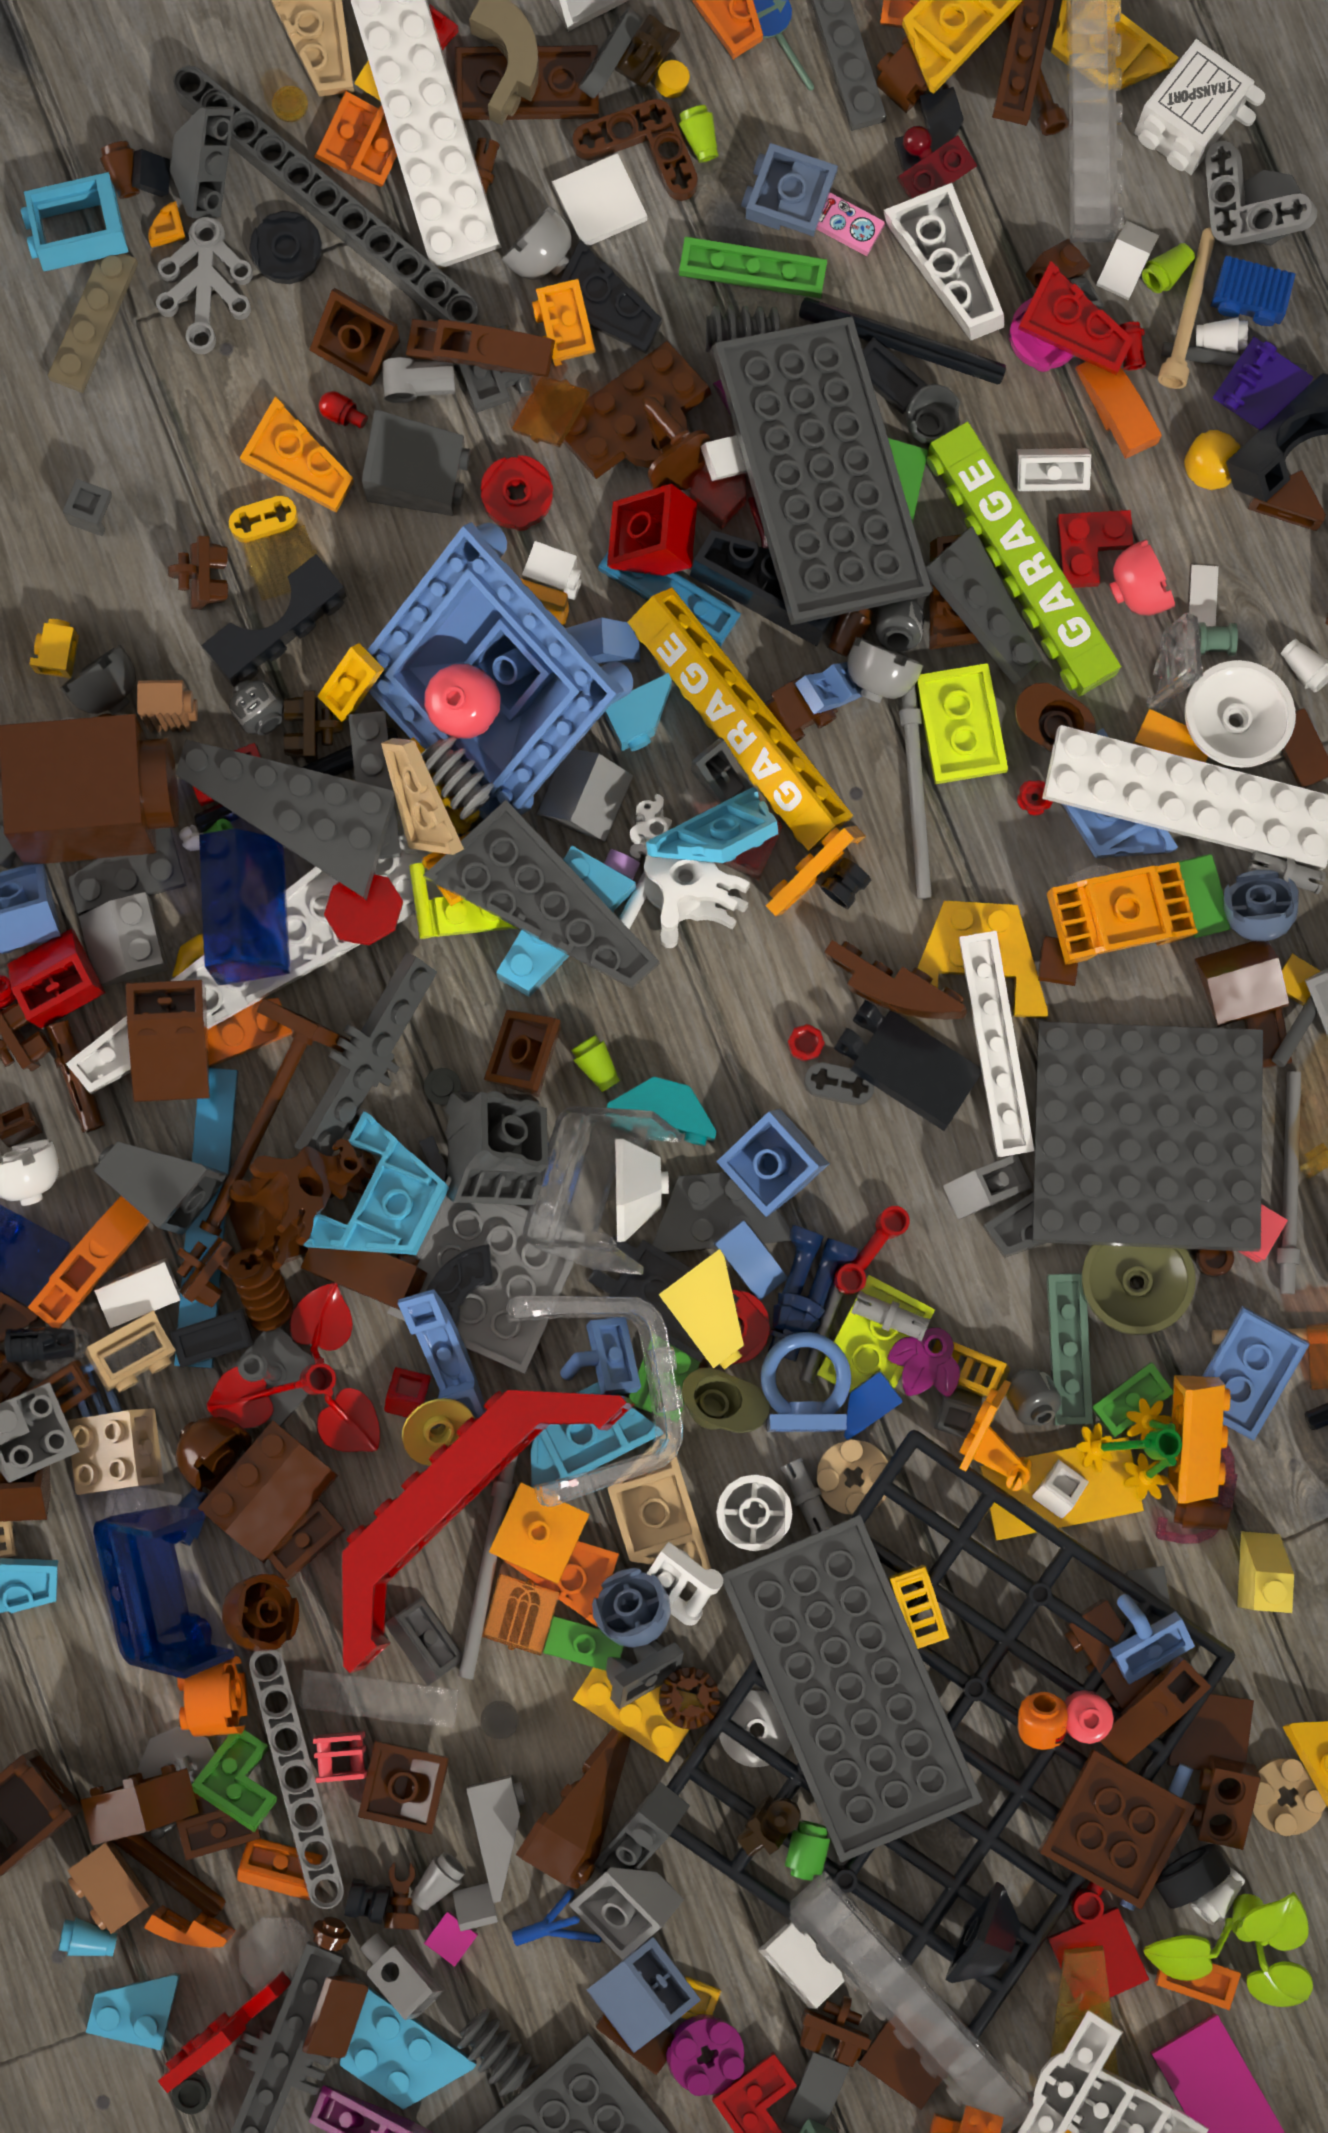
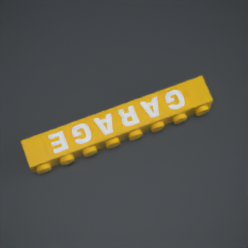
M669 588L652 595L627 622L635 632L637 639L649 649L656 658L660 668L669 673L671 679L679 687L683 697L690 701L702 716L705 725L712 729L718 738L724 739L740 766L747 773L751 783L757 786L767 798L774 812L780 815L793 831L794 837L808 851L822 844L821 841L836 827L840 829L854 815L673 588Z

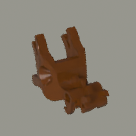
M341 1138L332 1147L334 1151L340 1150V1153L335 1156L323 1155L309 1146L304 1147L297 1156L291 1159H280L265 1155L258 1156L250 1165V1172L254 1177L250 1181L235 1180L228 1188V1194L232 1200L251 1202L258 1210L260 1237L253 1253L259 1257L274 1242L271 1251L274 1255V1261L271 1267L277 1271L286 1260L289 1242L297 1237L296 1243L302 1246L309 1239L313 1229L314 1217L325 1208L329 1198L337 1196L342 1200L346 1196L347 1190L352 1193H364L368 1183L363 1184L362 1181L366 1177L371 1179L376 1167V1160L372 1154L362 1151L358 1158L352 1145L347 1140Z

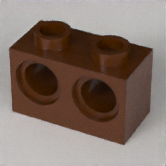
M1211 1756L1209 1766L1203 1767L1201 1770L1199 1790L1203 1791L1200 1803L1193 1804L1196 1808L1190 1817V1825L1194 1826L1199 1841L1241 1850L1244 1849L1261 1779L1256 1765ZM1234 1778L1237 1780L1236 1785L1231 1789L1224 1790L1218 1787L1223 1779ZM1217 1814L1228 1816L1227 1821L1222 1825H1212L1210 1823L1212 1817Z

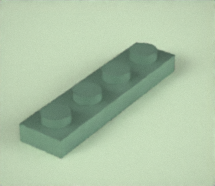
M1082 1273L1048 1274L1046 1277L1051 1379L1060 1394L1062 1402L1059 1411L1053 1418V1425L1093 1424L1087 1301L1082 1288Z

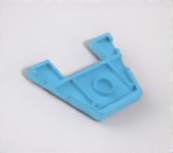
M363 1111L349 1142L352 1146L379 1156L381 1159L348 1225L322 1214L315 1215L311 1235L303 1246L308 1248L417 1255L449 1187L389 1131L383 1128L369 1113Z

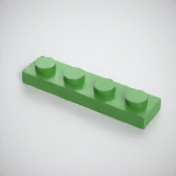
M685 236L679 276L821 299L827 259Z

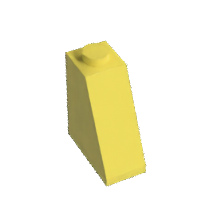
M719 1249L661 1292L659 1296L711 1366L715 1368L720 1364L725 1370L742 1357L738 1350L744 1346L725 1257Z
M1241 1531L1237 1607L1258 1611L1292 1613L1294 1572L1280 1534Z

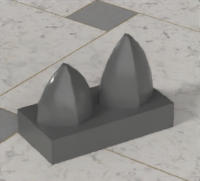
M654 1640L648 1645L633 1647L636 1659L639 1662L635 1665L622 1658L608 1657L606 1672L612 1685L610 1699L618 1709L625 1707L661 1686L671 1673L681 1669L684 1652L675 1642L664 1647L661 1643Z

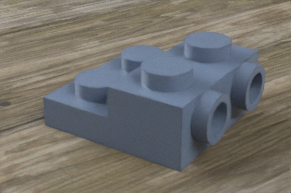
M770 143L766 155L760 153L753 171V174L758 176L754 187L747 186L741 207L746 208L745 219L777 230L784 226L814 237L834 183L838 166Z

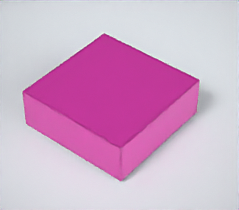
M447 1911L424 1944L455 1967L478 1936V1933L473 1929L460 1931L457 1917Z

